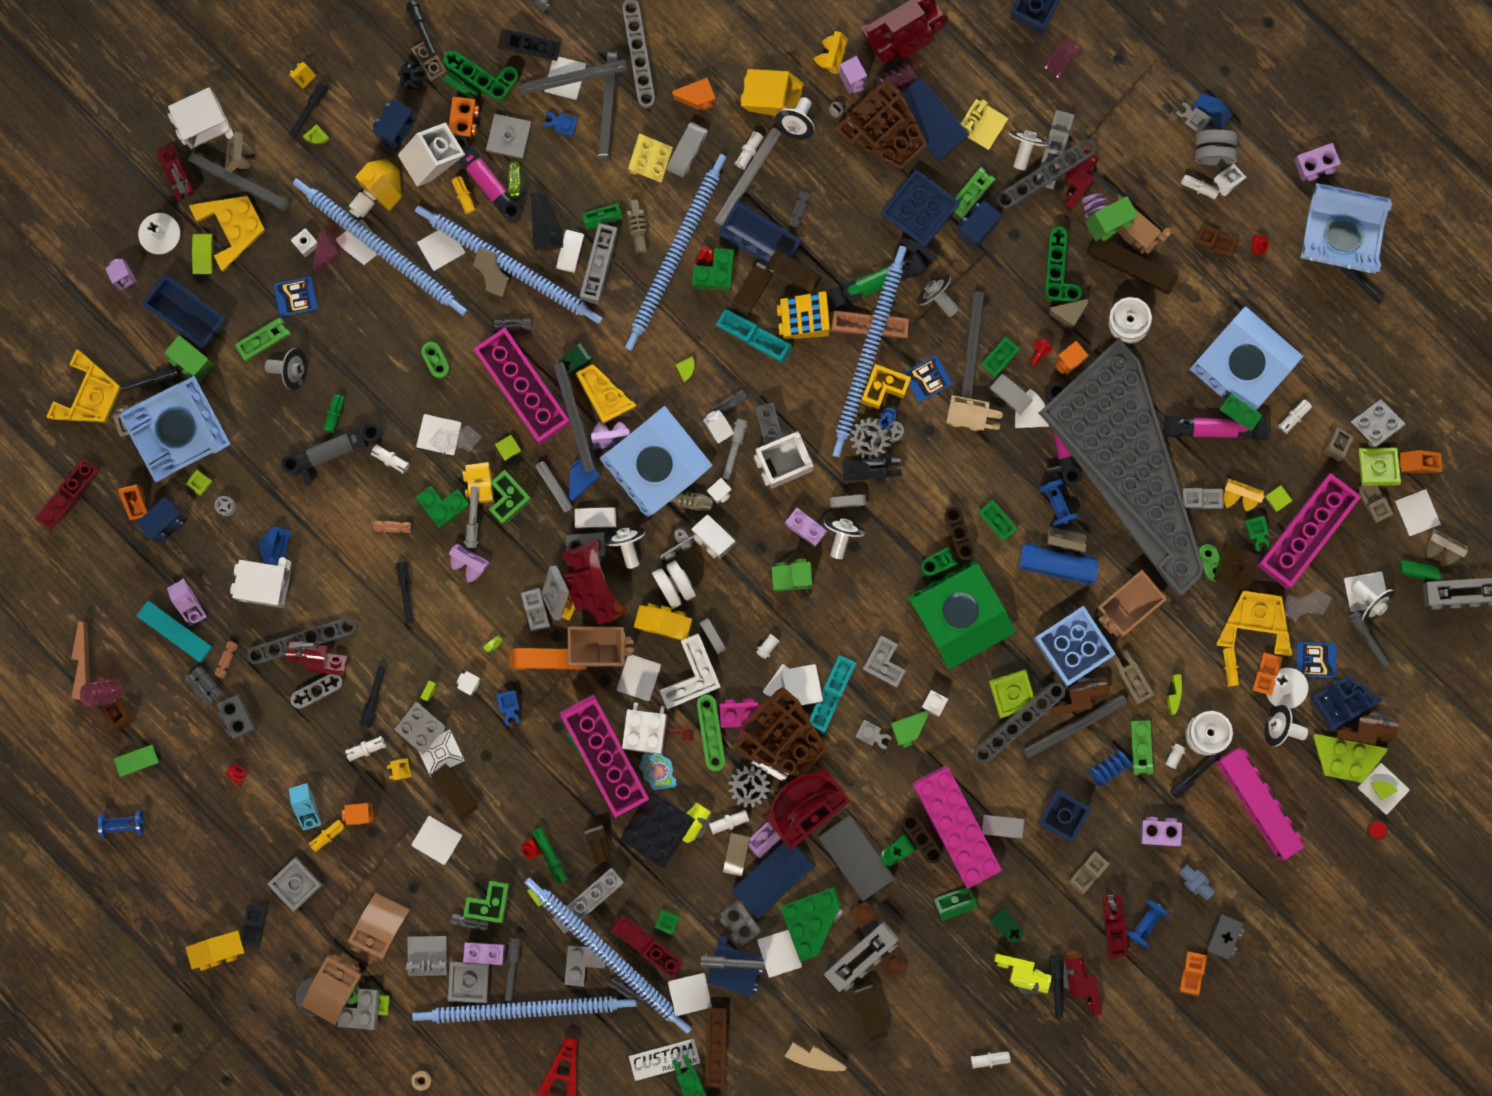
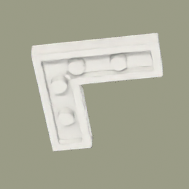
M699 634L681 640L695 676L660 690L667 709L720 688Z

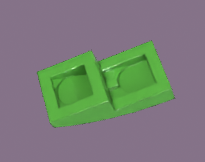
M153 745L113 759L119 777L138 772L141 769L159 763Z

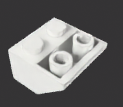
M709 515L705 516L691 529L694 540L700 546L703 543L707 547L706 551L714 559L716 556L721 559L736 543Z

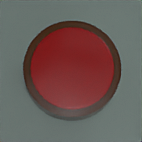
M1372 821L1367 827L1368 836L1374 840L1385 838L1388 832L1386 824L1382 821Z

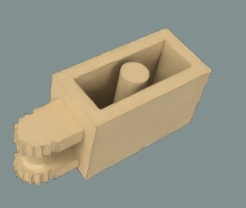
M952 395L946 423L954 427H969L973 431L984 430V428L998 430L1000 429L998 422L986 419L987 417L1000 419L1003 414L1000 411L989 409V402Z

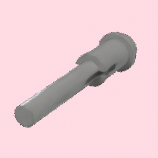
M737 419L734 422V434L730 440L732 445L723 473V479L730 480L739 445L743 443L746 428H749L748 422Z
M471 486L469 523L466 524V539L464 540L465 547L476 548L477 544H479L477 540L479 524L476 523L478 486Z

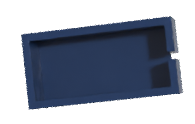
M166 274L162 276L142 303L145 308L205 352L215 342V334L220 335L229 323L226 318Z

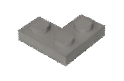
M880 636L863 670L897 688L906 670L889 662L898 644Z
M568 945L564 985L584 986L586 967L605 968L606 962L604 963L602 959H599L594 954L595 952L591 951V948Z
M359 989L357 1008L345 1007L338 1020V1027L376 1030L380 990Z

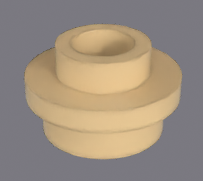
M425 1071L416 1072L412 1077L413 1087L419 1091L429 1088L431 1084L430 1075ZM419 1077L425 1079L424 1084L418 1082Z

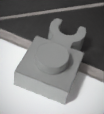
M1182 103L1186 108V112L1177 111L1176 114L1180 117L1188 118L1185 124L1196 132L1204 131L1212 118L1199 108L1195 107L1192 111L1188 103Z
M866 720L863 721L855 736L871 746L876 741L882 749L887 748V746L882 744V739L887 738L891 740L889 735L879 734L881 728Z

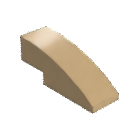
M792 1042L784 1055L798 1064L818 1070L845 1071L847 1066L815 1046L808 1052Z

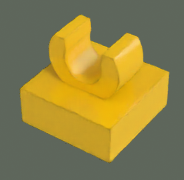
M302 62L297 64L298 67L294 71H290V76L304 89L316 75Z
M408 758L391 761L390 765L387 766V769H392L393 775L389 776V778L394 779V781L412 777Z

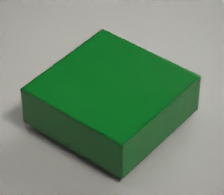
M661 910L655 928L673 935L679 916Z

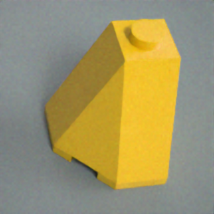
M386 158L367 163L355 176L360 186L373 195L389 211L402 198L401 171Z

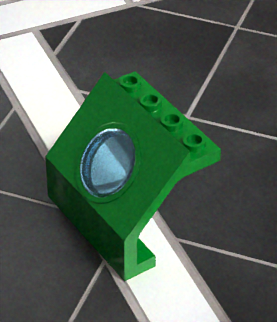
M974 561L966 563L960 569L948 573L942 579L930 583L929 586L907 597L910 605L920 617L940 653L939 656L948 670L1016 633L1006 610L979 564H976Z

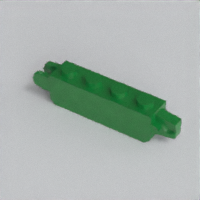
M688 1055L683 1056L684 1063L688 1067V1070L683 1073L676 1059L672 1060L677 1073L676 1077L684 1096H707L695 1067L693 1068Z

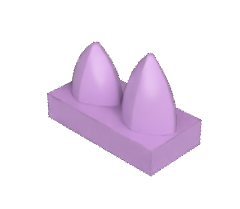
M599 421L594 427L593 433H591L593 449L614 447L630 434L629 429L623 423L618 422L613 427V430L609 431L607 426Z
M458 543L449 552L453 570L459 569L465 564L467 565V583L480 577L490 564L487 560Z

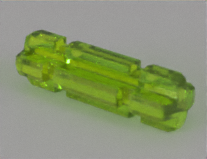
M514 161L508 165V192L511 196L519 194L520 173H518L520 165Z

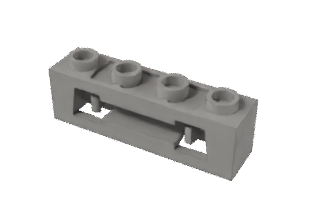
M598 224L580 293L582 301L600 305L618 236V229L616 227Z
M1492 578L1423 583L1425 607L1431 606V610L1443 609V605H1450V608H1462V604H1469V607H1481V603H1488L1489 606H1492ZM1482 585H1490V587L1481 588V595L1454 596L1440 600V597L1448 596V590L1479 588ZM1446 587L1444 590H1438V588ZM1490 594V597H1483V595Z
M611 868L566 908L570 909L569 912L572 911L574 913L573 916L576 915L577 919L582 920L625 882ZM554 917L552 919L564 934L569 931V927L566 928L565 924L563 925L557 918Z
M883 921L829 968L824 974L825 977L839 992L843 989L847 991L854 985L853 980L857 976L861 979L869 972L867 968L872 963L876 966L883 959L881 955L886 951L891 953L898 946L896 942L899 938ZM879 934V937L874 940L873 944L876 948L883 942L885 945L880 950L876 949L846 978L845 976L851 971L847 964L870 945L871 940ZM845 963L846 966L840 971H838L837 969H839Z

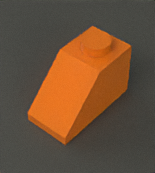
M708 78L672 91L674 100L697 110L702 108L703 110L710 109L716 103V98Z
M1422 450L1400 453L1399 463L1401 472H1442L1441 453Z

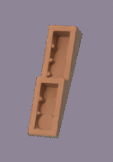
M832 311L829 319V332L871 334L868 330H873L870 324L874 325L871 321L876 319L873 318V314L865 315ZM892 316L884 317L888 320L887 322L883 321V323H886L885 327L881 326L884 328V331H880L883 333V336L908 337L909 319Z
M79 621L71 659L78 661L71 698L91 702L88 623Z

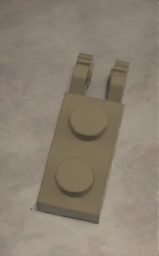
M1125 649L1122 651V655L1129 664L1128 666L1123 668L1116 655L1112 657V660L1136 705L1154 696L1138 665L1132 660Z

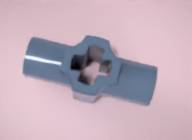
M1186 864L1178 872L1186 880L1184 882L1185 886L1195 895L1199 893L1207 901L1215 893L1208 885L1210 881L1199 870L1194 871Z

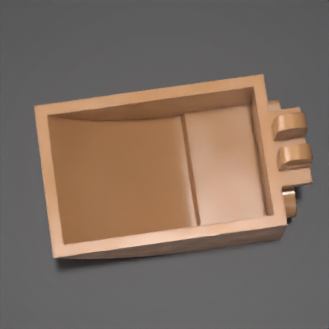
M1119 194L1117 195L1114 203L1122 199V197ZM1135 209L1138 217L1133 220L1134 224L1126 229L1122 226L1117 230L1124 242L1142 256L1145 252L1149 254L1157 243L1162 245L1170 236L1171 229L1165 228L1161 233L1158 228Z
M1141 570L1096 608L1098 611L1096 615L1110 634L1122 638L1165 602L1167 598L1144 571Z
M568 627V665L578 667L624 666L626 656H632L631 652H634V648L631 647V644H634V640H631V637H625L624 627Z
M375 893L348 940V944L351 946L350 949L355 951L354 956L367 964H372L373 961L378 962L379 960L384 962L410 909Z
M344 953L340 957L335 954L327 956L304 998L302 1007L336 1025L364 975L360 972L361 969L357 967L360 962Z

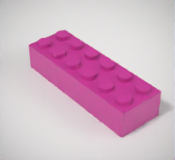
M505 327L474 348L477 356L539 445L571 424Z
M1328 474L1257 566L1286 589L1291 588L1361 496L1334 475Z
M594 694L559 712L614 817L649 800Z
M1240 748L1233 749L1216 760L1215 763L1278 860H1286L1304 848L1302 845L1304 840L1298 832L1295 833L1291 828L1293 823L1288 816L1284 817L1280 811L1282 806L1277 799L1273 800L1270 793L1272 791L1267 783H1262L1260 780L1261 774L1255 766L1252 767L1249 763L1250 757L1247 752Z
M945 765L911 783L967 889L1002 871L949 767Z

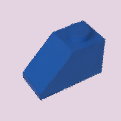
M580 459L572 464V470L570 471L569 498L573 503L601 477L596 470L586 473Z

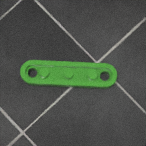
M702 695L697 701L705 761L710 770L720 771L725 765L717 705L711 695ZM705 701L710 702L709 708L703 707ZM714 758L719 759L718 765L712 764Z

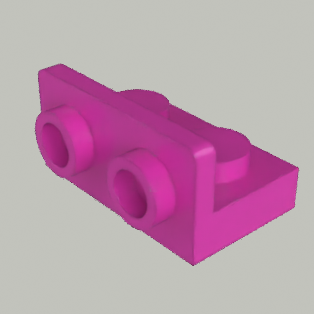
M743 699V703H735V700H723L724 704H720L721 728L741 727L758 707V702H754V699Z

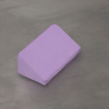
M766 822L750 838L748 846L760 859H763L782 840Z

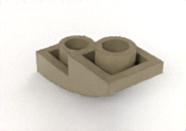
M424 42L411 48L430 81L447 72L437 55L429 56Z

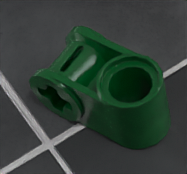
M579 343L569 353L559 359L558 363L563 362L569 365L570 369L566 370L569 377L590 363L594 357L583 343Z
M1003 906L988 919L1009 942L1017 943L1023 938V930ZM1011 929L1013 931L1018 930V939H1016L1015 937L1011 939L1009 937L1011 935Z

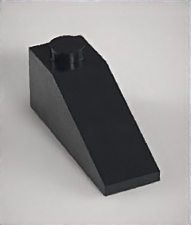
M501 30L497 48L557 61L561 42L512 30Z
M531 193L533 249L547 252L563 248L562 228L547 196Z

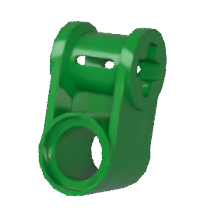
M950 547L925 559L920 565L921 574L925 577H932L956 566L958 562L954 561L950 553ZM931 563L934 566V571L927 572L924 565Z
M905 833L881 852L880 859L884 865L892 866L914 852L917 847L908 834Z

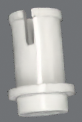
M769 634L761 647H757L758 651L756 653L763 659L770 657L769 654L780 641Z
M1175 743L1174 747H1171L1172 751L1165 765L1177 769L1182 755L1186 753L1184 752L1186 748Z

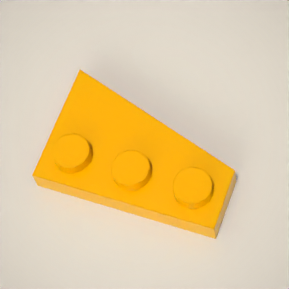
M593 364L576 372V376L602 424L637 406Z

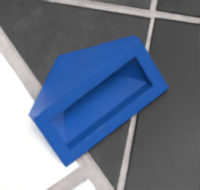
M1201 94L1191 107L1192 111L1197 107L1210 116L1212 119L1209 123L1219 130H1222L1232 117V113L1220 99Z
M272 527L262 538L258 545L264 564L278 566L279 559L285 557L291 531Z

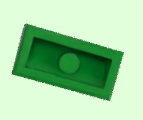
M1405 560L1400 561L1398 571L1400 575L1434 582L1441 578L1438 567Z
M964 887L934 898L942 921L978 908L971 887L968 889Z

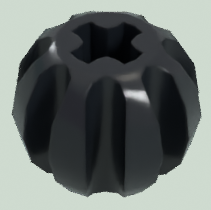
M415 62L403 64L397 74L400 77V85L405 86V89L409 90L421 87L423 85L422 82L426 79V76L423 74L424 68Z

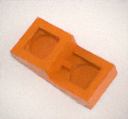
M1267 652L1263 653L1253 691L1272 696L1276 684L1275 679L1279 674L1283 657Z
M1187 952L1179 992L1199 996L1207 955Z

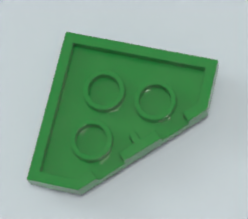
M835 887L780 907L800 962L816 957L822 951L823 944L841 907Z

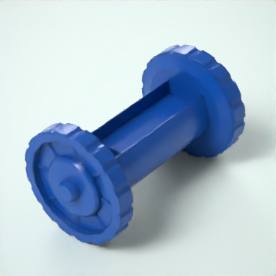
M1062 479L1049 482L1047 485L1039 488L1040 493H1047L1057 520L1053 522L1054 527L1067 524L1078 517L1076 513L1070 514L1059 488L1064 483ZM1053 490L1057 491L1056 496L1051 495Z
M141 810L136 811L135 817L106 819L104 813L98 816L100 839H106L107 833L136 831L138 836L144 835V817ZM134 821V826L130 827L129 823Z
M1149 899L1146 903L1150 908L1135 931L1127 930V935L1136 944L1139 943L1145 948L1149 946L1145 940L1162 915L1166 917L1170 915L1160 904L1157 905Z

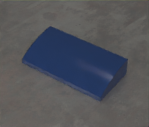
M919 78L902 93L928 142L926 147L938 161L944 160L970 135L922 78Z
M739 201L736 202L718 232L720 236L766 264L776 249L793 258L803 242L797 236Z
M783 842L741 881L732 892L759 919L815 866L797 846L789 850Z

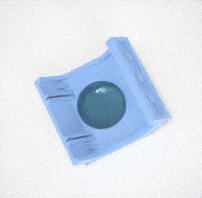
M1316 183L1308 210L1301 258L1376 274V272L1380 271L1381 267L1379 255L1388 211L1391 210L1392 206L1391 199Z
M1245 306L1190 370L1224 400H1227L1229 395L1233 394L1257 410L1302 359L1303 355Z
M194 376L119 414L155 482L230 445L227 436Z
M665 406L600 457L604 466L608 468L616 481L620 483L647 518L661 509L713 466Z

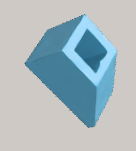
M308 784L290 788L291 806L302 830L320 826L321 820Z

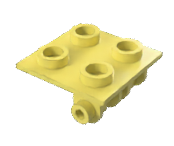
M976 99L961 124L970 134L968 136L969 139L989 150L1008 118L987 106L988 103L985 100L979 101Z
M639 134L628 170L632 174L637 175L638 173L662 183L673 147Z

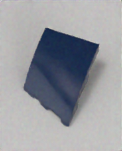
M1349 675L1310 699L1330 731L1337 729L1383 701L1381 697H1376L1368 692V688L1358 684Z

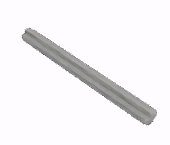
M774 127L771 129L715 218V222L718 225L723 226L734 205L743 196L781 135L778 129Z

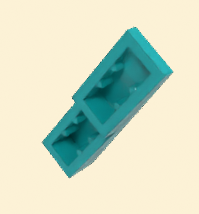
M726 309L716 323V326L783 365L793 350L791 344L758 328L757 325Z
M147 601L137 614L138 618L200 663L204 661L213 648L150 601Z
M840 655L822 691L823 701L817 702L810 717L812 726L822 736L828 727L856 665V662Z

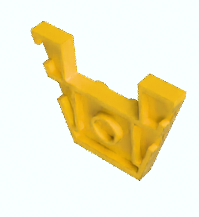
M248 196L189 206L197 222L215 214L228 238L231 247L214 255L222 272L265 232Z
M76 349L70 366L87 372L72 407L68 408L53 402L47 418L51 420L107 423L122 388L87 356Z
M1242 591L1216 645L1234 648L1237 628L1276 634L1274 654L1292 656L1282 596Z

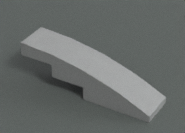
M1056 110L1047 139L1049 145L1045 146L1040 167L1064 153L1074 114ZM1057 164L1052 165L1050 173L1053 175L1058 174L1060 166ZM1037 175L1035 184H1042L1044 177ZM1056 180L1045 187L1053 189Z

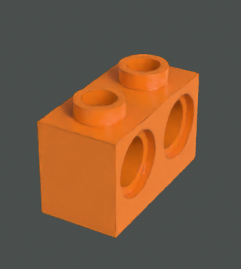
M452 97L448 127L453 136L461 135L467 140L472 141V136L476 135L477 124H474L475 117L479 116V106H477L475 99ZM464 106L470 107L468 113H461V109ZM465 124L468 126L466 131H458L460 125Z
M1075 341L1057 356L1055 367L1061 374L1065 373L1067 376L1085 362L1088 354Z
M373 804L344 805L345 810H342V820L346 821V825L375 823Z

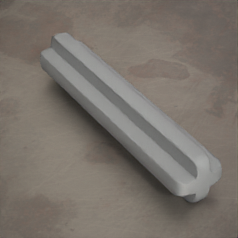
M544 461L539 462L536 465L538 472L563 511L568 512L573 508L571 502Z

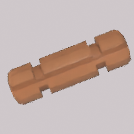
M374 521V531L376 532L384 530L385 532L400 533L402 531L403 533H410L412 528L410 522L385 521L383 523L382 521Z
M227 642L225 647L227 649L223 652L218 664L220 666L215 671L216 676L225 678L227 668L229 669L234 657L233 653L237 650V643Z

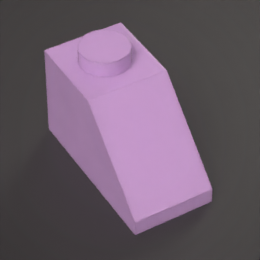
M122 258L111 261L109 266L106 267L112 284L119 290H123L137 282L129 266Z

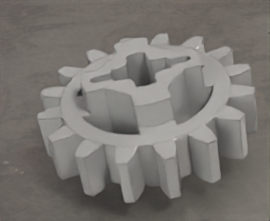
M867 418V421L862 419L860 420L861 424L854 425L857 430L851 431L854 437L850 438V441L855 442L851 447L857 448L856 454L862 453V458L882 457L881 453H887L885 447L891 446L887 442L892 439L891 436H887L890 429L881 428L879 425L880 419H875L874 421L873 418Z
M744 766L743 772L737 769L738 775L731 776L734 782L728 783L733 786L732 789H729V792H734L732 800L738 798L737 804L739 805L741 802H744L745 808L748 806V803H751L752 808L755 807V802L761 805L760 799H767L764 793L770 792V789L766 788V785L770 784V782L764 781L767 775L761 776V769L755 772L754 766L751 767V770ZM748 774L746 780L743 782L738 781L741 776ZM755 775L761 780L762 786L757 785L754 781ZM752 778L751 782L755 789H751L747 796V789L744 788V784H748V781ZM736 788L742 789L744 798L738 795ZM755 792L761 793L757 798L750 800L751 795Z

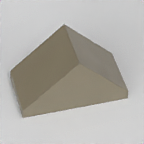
M1088 299L1051 307L1049 315L1073 329L1086 308Z
M1337 427L1322 452L1339 462L1346 456L1354 436Z

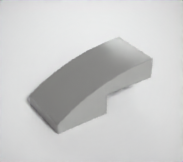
M1003 374L990 387L992 392L1003 399L1008 406L1020 415L1033 401L1031 397Z
M1183 488L1185 508L1224 509V489Z
M540 588L521 593L531 632L550 628Z
M984 815L982 833L983 835L1023 839L1025 819Z

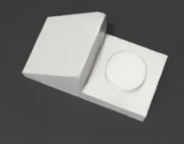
M1233 164L1214 178L1213 185L1220 188L1219 192L1226 196L1247 177Z

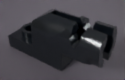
M889 457L842 462L843 481L881 480L882 478L902 476L901 469H891L889 471V466L900 465L901 458Z

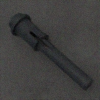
M415 0L410 1L406 4V11L410 14L414 26H417L429 56H435V49L424 25L425 19L419 9L420 4Z
M323 83L315 84L316 88L307 100V106L289 133L292 137L295 138L314 107H318L325 93L328 94L327 90L329 88Z
M1340 266L1335 267L1336 269L1339 268L1349 280L1352 278L1378 305L1384 300L1357 274L1358 270Z
M170 365L168 368L154 371L153 375L119 385L122 388L120 392L156 381L160 383L172 378L177 379L180 376L177 366Z
M407 562L396 563L394 569L397 570L398 586H401L406 624L414 623L408 586L411 584L408 572L410 565H407Z
M378 666L368 703L365 702L362 717L359 719V725L371 728L372 724L374 725L372 721L377 705H375L386 669L384 667Z
M1219 753L1211 755L1189 776L1186 775L1176 786H1172L1170 793L1176 799L1183 798V794L1195 785L1194 781L1215 763L1221 755Z
M1050 955L1048 961L1051 964V979H1053L1055 1018H1063L1061 978H1063L1062 961L1064 959H1062V955Z

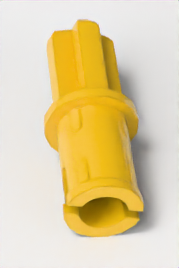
M461 176L453 178L452 183L458 195L457 199L460 200L465 211L464 213L474 212L476 208L470 197L471 192H468Z
M1225 648L1223 649L1225 662L1223 669H1226L1227 687L1240 685L1237 671L1239 666L1236 663L1235 649Z
M337 820L326 830H322V833L309 842V845L317 853L324 845L332 842V839L345 829L344 824Z

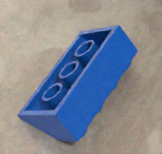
M1026 543V545L1021 546L1017 569L1087 585H1093L1096 582L1098 561H1095L1092 556L1083 555V558L1075 556L1076 553L1064 551L1063 554L1056 552L1057 549L1052 547H1045V549L1037 548L1038 545L1034 543Z

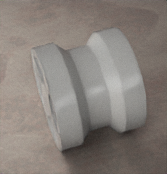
M894 421L888 428L890 432L887 433V436L892 437V439L888 440L891 442L899 441L904 433L903 426L899 422Z
M221 496L215 501V509L223 516H231L236 510V504L230 497Z

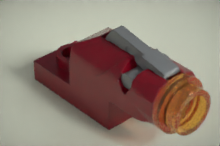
M1080 949L1066 951L1063 962L1064 988L1069 989L1075 999L1090 997V1000H1087L1088 1011H1092L1094 1016L1101 1015L1102 1010L1096 975H1086L1088 971Z

